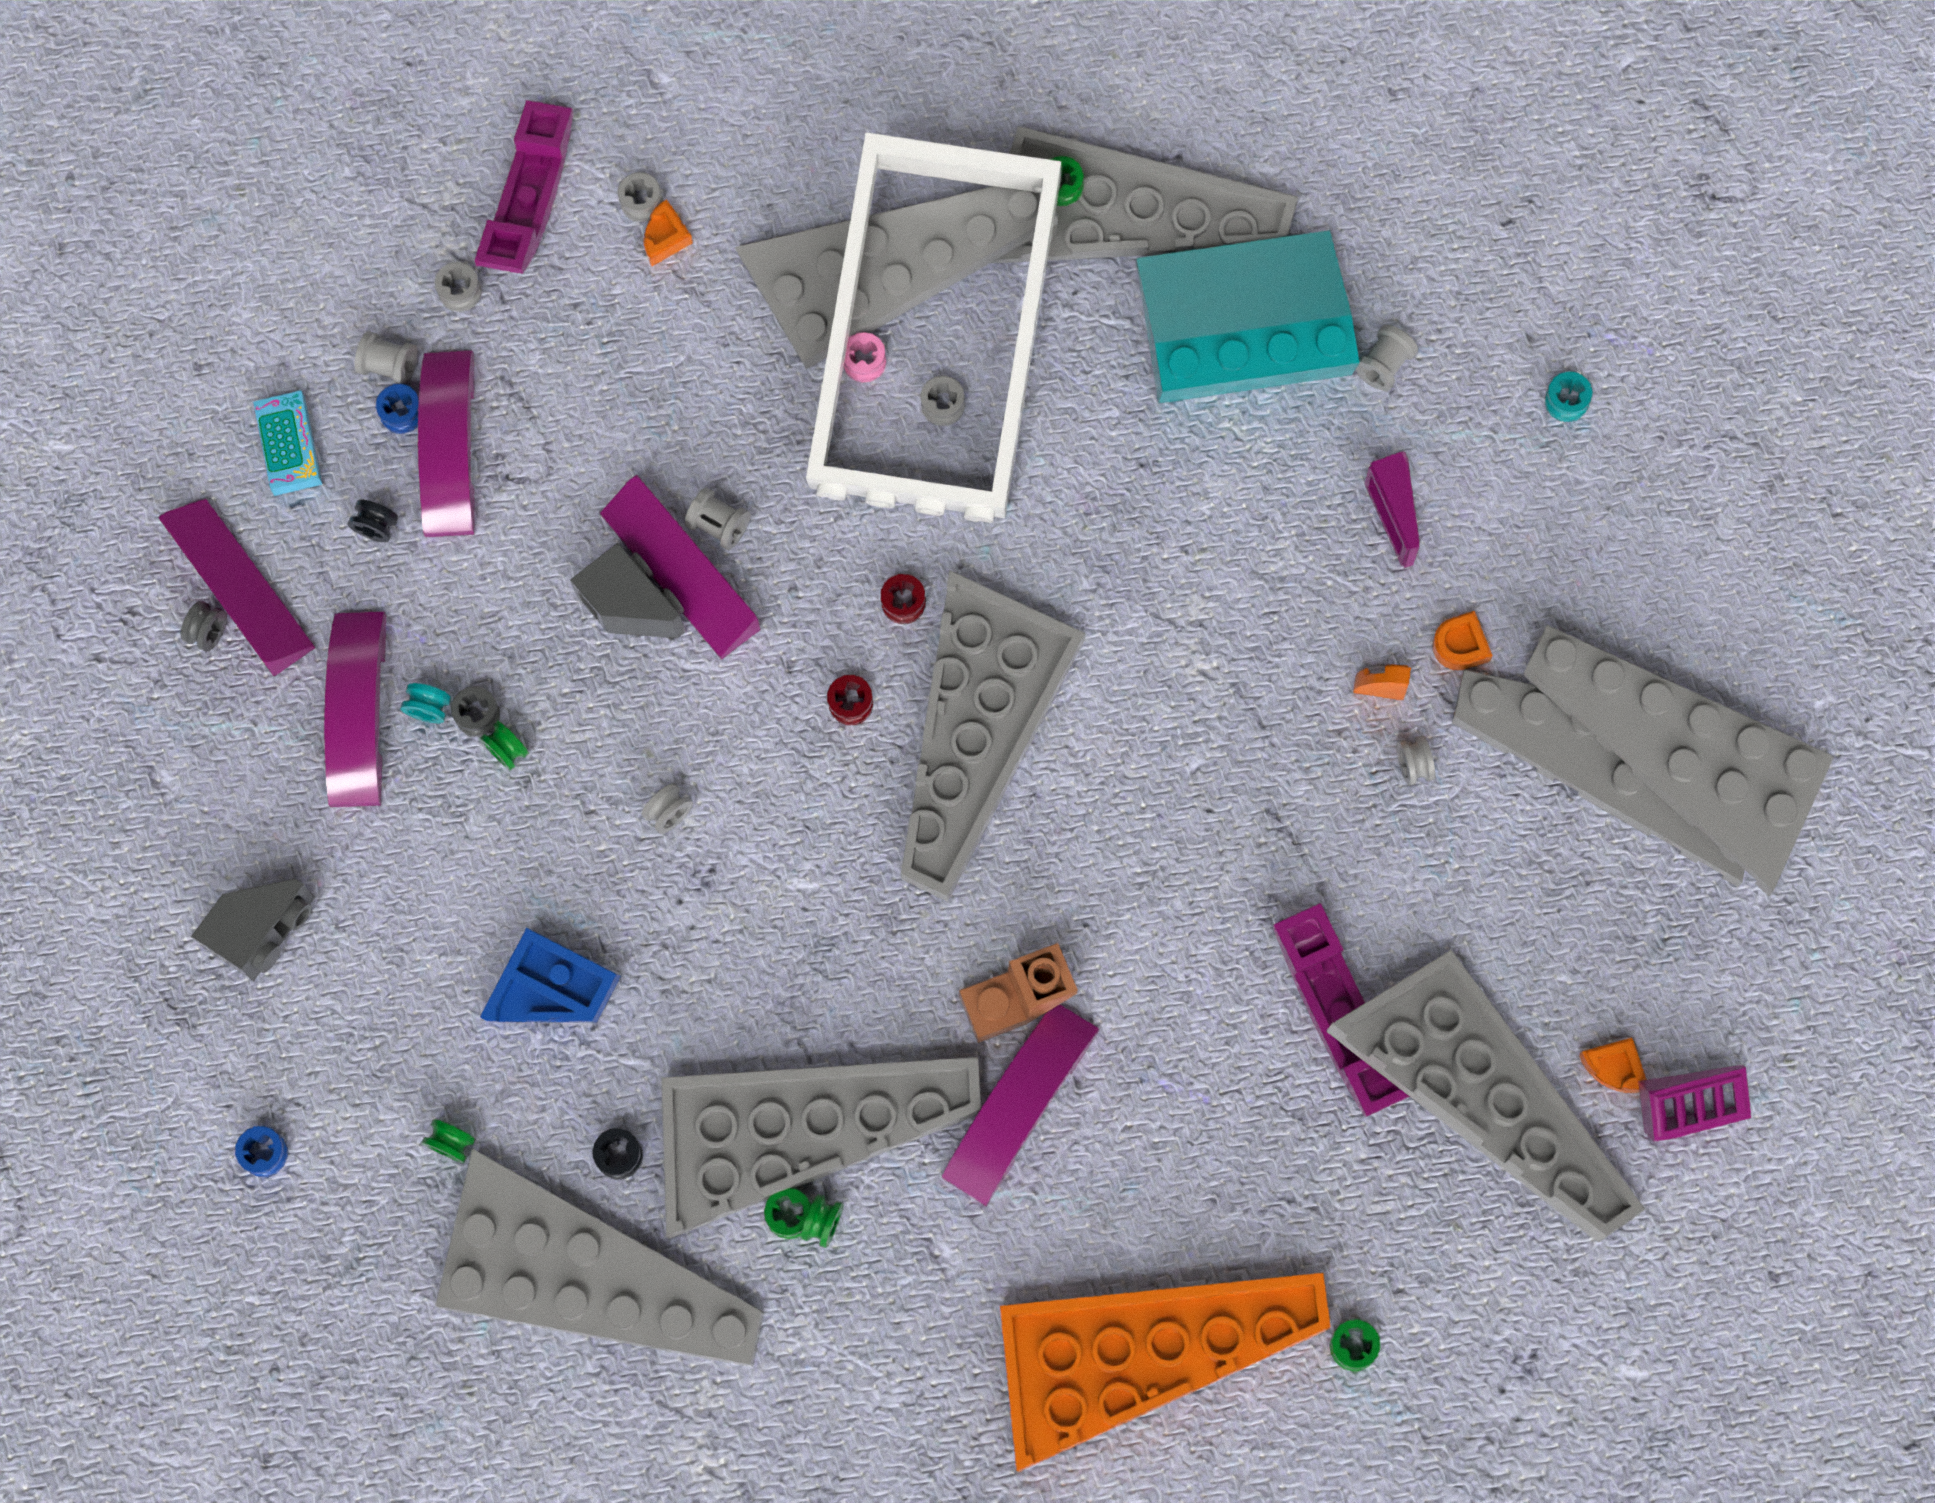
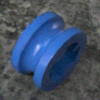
M393 384L387 386L379 393L375 408L382 424L389 431L396 434H405L418 427L419 397L411 387L405 384ZM398 401L406 406L408 413L401 417L392 408V405Z
M254 1126L239 1136L235 1145V1156L237 1162L250 1174L257 1177H269L278 1173L284 1167L288 1158V1147L285 1140L273 1129L265 1126ZM271 1139L273 1144L269 1145L268 1148L274 1152L272 1157L268 1161L260 1158L255 1164H252L250 1159L256 1157L250 1152L252 1145L255 1142L264 1145Z

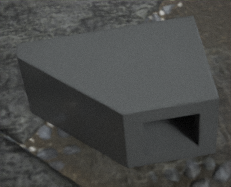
M618 543L570 579L577 598L607 633L679 638L685 633L680 617L684 612L681 603L668 588L660 592L649 580L654 576L653 572L638 553L634 552L629 556Z
M297 879L224 893L191 937L205 950L250 980L255 981L260 972H267L276 963L281 953L280 945L290 931L299 929L306 922L312 910L311 902L315 897Z

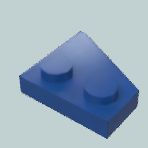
M526 928L480 1018L488 1022L597 1023L621 976Z

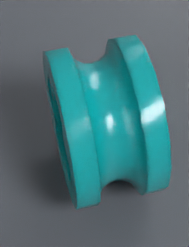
M1568 371L1558 374L1552 379L1545 395L1547 411L1553 418L1563 422H1572L1580 419L1585 415L1592 400L1593 389L1591 383L1585 376L1577 372ZM1562 389H1569L1568 394H1571L1573 390L1578 393L1579 396L1575 405H1569L1568 399L1565 403L1559 400Z
M409 683L406 688L409 700L402 702L400 710L420 721L435 724L443 723L446 714L442 711V708L450 704L451 696L445 691L430 685Z

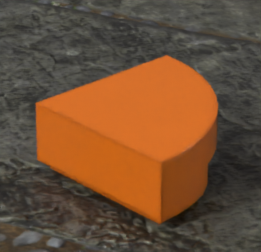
M666 199L652 211L651 219L647 224L644 235V247L652 267L693 243L691 234Z
M1388 664L1385 666L1384 673L1376 674L1370 673V670L1365 668L1355 676L1353 693L1403 701L1409 685L1411 667Z
M1633 1038L1588 1049L1579 1054L1580 1060L1588 1073L1599 1083L1612 1090L1624 1093H1640L1638 1081L1647 1080Z

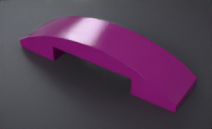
M526 100L513 139L516 152L494 220L487 219L474 259L476 266L523 274L527 269L542 239L560 183L572 127V108Z
M473 350L424 353L418 404V466L421 515L425 537L475 535L474 487L471 483V399H474Z
M385 611L334 614L327 657L324 710L325 771L328 805L330 807L381 806L382 756L378 751L381 662H385L386 650Z
M1319 903L1273 924L1272 927L1305 1007L1336 1069L1364 1117L1410 1097L1326 1032L1332 1023L1365 1004V1001L1341 954L1344 949L1322 904Z
M1061 1004L1046 1012L974 1119L942 1174V1179L984 1206H987L1015 1163V1157L1069 1073H1073L1100 1029Z

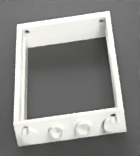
M865 133L806 475L810 489H817V496L828 497L833 500H845L846 494L866 497L865 502L867 504L882 508H894L895 502L914 504L915 511L935 516L944 515L945 509L964 512L965 519L974 522L993 523L994 517L1005 519L1061 181V161ZM877 169L1041 193L992 492L826 466Z

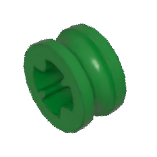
M1058 156L1050 160L1061 161V177L1064 173L1070 174L1072 186L1068 184L1061 186L1058 193L1057 206H1068L1082 196L1084 190L1083 169L1073 158Z
M497 721L493 725L494 732L491 735L483 734L479 740L506 769L511 771L515 767V759L519 756L525 758L529 752L505 725Z
M432 1119L430 1126L433 1128L431 1136L423 1137L421 1144L449 1159L465 1163L467 1157L464 1154V1149L468 1145H473L476 1139L450 1124Z
M787 1188L772 1194L766 1201L764 1208L765 1220L771 1231L778 1237L788 1240L799 1238L811 1203L801 1191ZM790 1200L794 1207L803 1206L804 1210L803 1216H796L799 1223L793 1227H788L784 1220L775 1222L774 1218L775 1211L782 1212L779 1204Z
M817 1194L807 1214L801 1239L809 1241L811 1238H817L820 1241V1246L827 1249L838 1227L844 1204L836 1201L834 1204H828L825 1201L824 1195Z
M1358 1319L1348 1320L1340 1324L1333 1333L1329 1344L1330 1354L1335 1363L1342 1369L1351 1372L1362 1371L1368 1368L1378 1357L1381 1347L1380 1337L1375 1328L1368 1322ZM1349 1331L1360 1332V1340L1364 1343H1369V1354L1363 1351L1360 1354L1361 1360L1350 1359L1349 1350L1340 1348L1341 1336L1348 1340L1350 1337Z

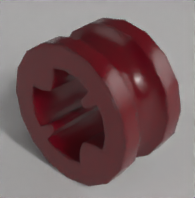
M897 574L884 582L881 588L880 600L885 616L897 624H910L917 621L923 615L926 608L925 590L922 583L916 577L909 574ZM903 590L912 591V602L914 604L911 607L907 608L906 603H903V609L895 607L893 594L896 591H900L901 595H903Z
M843 675L837 678L828 689L827 702L832 717L839 723L858 725L871 715L874 707L872 690L868 682L862 677ZM848 690L857 691L859 700L864 698L863 703H854L852 710H845L842 701L836 703L838 698H845L848 695Z

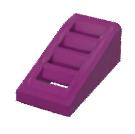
M1401 451L1371 462L1364 485L1400 565L1407 568L1414 565L1420 547L1409 462L1406 452Z
M1743 1064L1638 1081L1644 1132L1653 1142L1674 1139L1751 1118L1747 1072ZM1732 1082L1735 1106L1725 1108L1722 1085ZM1712 1088L1714 1110L1705 1111L1703 1090ZM1692 1093L1694 1113L1686 1114L1684 1095ZM1673 1098L1674 1116L1666 1117L1664 1100Z

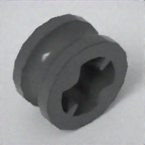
M198 601L190 608L183 621L180 633L182 641L187 644L197 642L198 648L205 652L212 650L223 635L227 622V613L220 608H215L211 611L208 603Z
M473 686L459 691L454 697L451 704V715L462 732L469 736L480 737L494 730L493 725L500 720V708L488 690ZM473 702H479L482 708H489L488 712L481 711L484 718L473 722L469 715L463 716L464 711L470 712L468 705Z

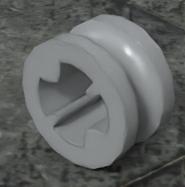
M637 172L628 175L619 184L617 194L625 216L632 221H649L652 211L663 202L657 180L648 173ZM645 190L648 196L644 197L645 203L635 204L633 197L636 198L635 192Z
M461 262L449 263L436 274L434 281L435 289L444 307L451 311L463 312L473 308L479 302L482 294L481 284L471 266ZM455 280H464L468 289L462 287L463 293L453 295L448 286L455 287Z
M938 376L927 381L922 387L920 394L921 407L926 420L934 425L948 426L957 422L962 417L965 409L964 390L958 381L952 377ZM938 393H948L949 400L955 403L948 402L947 409H938L936 401L931 399L938 400Z
M1417 736L1412 744H1408L1406 740L1397 741L1398 761L1406 784L1408 786L1415 785L1420 777H1424L1426 781L1434 780L1435 766L1433 756L1425 736Z
M675 783L666 785L647 802L641 813L646 821L654 820L656 822L654 828L659 834L667 833L676 827L687 816L693 805L689 797L681 798L679 796L680 789Z

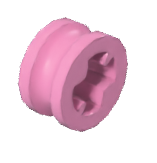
M867 332L856 333L848 338L843 366L846 374L854 381L862 383L872 382L881 376L886 367L884 344L880 338ZM860 350L866 355L873 351V362L868 365L862 360L855 364V352Z

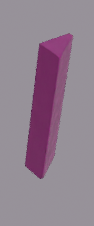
M636 474L628 480L600 512L601 517L632 554L636 552L642 557L653 572L654 576L652 578L661 589L668 588L684 608L682 614L722 660L761 630L757 616Z
M206 498L167 511L158 517L274 677L315 649L313 643Z

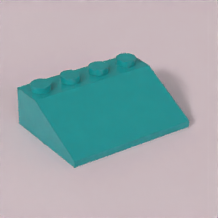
M1330 230L1136 258L1158 404L1351 376L1360 363L1352 313Z

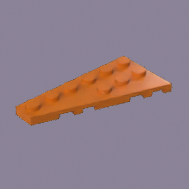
M1324 1273L1000 1306L1017 1473L1329 1330L1331 1326Z

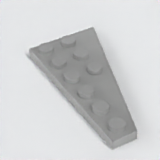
M1020 126L1017 127L1009 153L1048 160L1058 156H1067L1076 160L1083 169L1084 190L1082 196L1068 206L1056 205L1055 213L1059 223L1053 226L1047 261L1161 255L1286 237L1289 234L1298 201L1297 196ZM1064 173L1061 177L1059 190L1064 184L1072 186L1070 174ZM1034 238L991 263L1029 262Z
M993 186L869 215L849 337L856 333H870L1034 238L1041 193ZM1056 213L1053 226L1059 223ZM850 220L735 247L740 259L806 369L827 358Z
M949 570L947 594L940 626V638L936 662L934 663L920 763H918L916 788L901 870L902 880L947 902L1085 640L1084 632Z
M1547 625L1523 675L1568 716H1575L1596 735L1595 740L1608 752L1612 750L1632 768L1631 773L1691 827L1697 826L1720 847L1718 851L1732 864L1738 863L1757 881L1755 884L1770 896L1777 885L1834 756Z
M1464 670L1452 720L1453 724L1505 754L1509 752L1536 767V772L1552 781L1554 778L1578 791V796L1642 833L1648 836L1653 834L1681 850L1679 854L1695 863L1700 861L1723 875L1722 879L1736 887L1740 886L1743 882L1745 870L1736 862L1732 864L1718 851L1720 847L1697 826L1691 827L1631 773L1632 768L1612 750L1608 752L1595 740L1596 735L1575 716H1568L1535 685Z
M1452 950L1332 1023L1327 1029V1033L1598 1243L1645 1210Z
M978 1057L661 1078L666 1236L668 1239H671L768 1200L772 1194L787 1188H798L978 1115L981 1110Z
M472 1149L435 1305L437 1308L753 1367L764 1315L761 1310Z

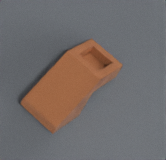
M1056 943L1009 961L1007 973L959 990V998L976 1040L980 1043L1027 1025L1076 995L1078 989L1061 948Z

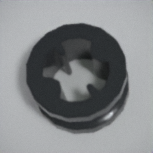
M363 499L358 500L354 507L358 513L357 516L350 517L347 523L349 528L368 539L388 542L392 535L388 530L389 526L396 525L399 519L398 515L376 502Z
M621 1128L609 1129L603 1132L595 1140L592 1149L593 1160L596 1166L605 1176L615 1180L626 1179L634 1175L640 1168L643 1160V1150L636 1137L629 1131ZM618 1141L627 1142L625 1150L631 1156L629 1161L625 1165L617 1161L618 1167L608 1166L610 1158L605 1153L606 1148L612 1143L615 1147H618Z

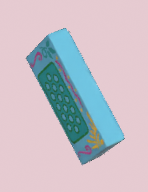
M302 391L253 401L270 490L273 495L277 496L323 485L306 399Z

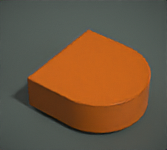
M1475 611L1447 619L1436 630L1432 649L1435 658L1444 667L1451 670H1466L1491 661L1493 655Z

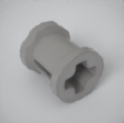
M1384 325L1378 331V341L1368 355L1359 357L1360 363L1356 371L1358 376L1373 388L1389 391L1395 383L1394 375L1405 360L1415 357L1418 347L1415 341L1401 329L1392 325Z
M367 331L362 336L357 347L354 362L355 370L362 375H367L370 372L393 378L395 384L407 385L415 372L418 348L411 343H405L403 346L383 341L379 339L377 333Z
M705 487L692 501L685 516V526L691 530L699 528L719 539L721 547L731 550L743 536L751 514L745 508L741 507L736 510L715 498L713 490Z

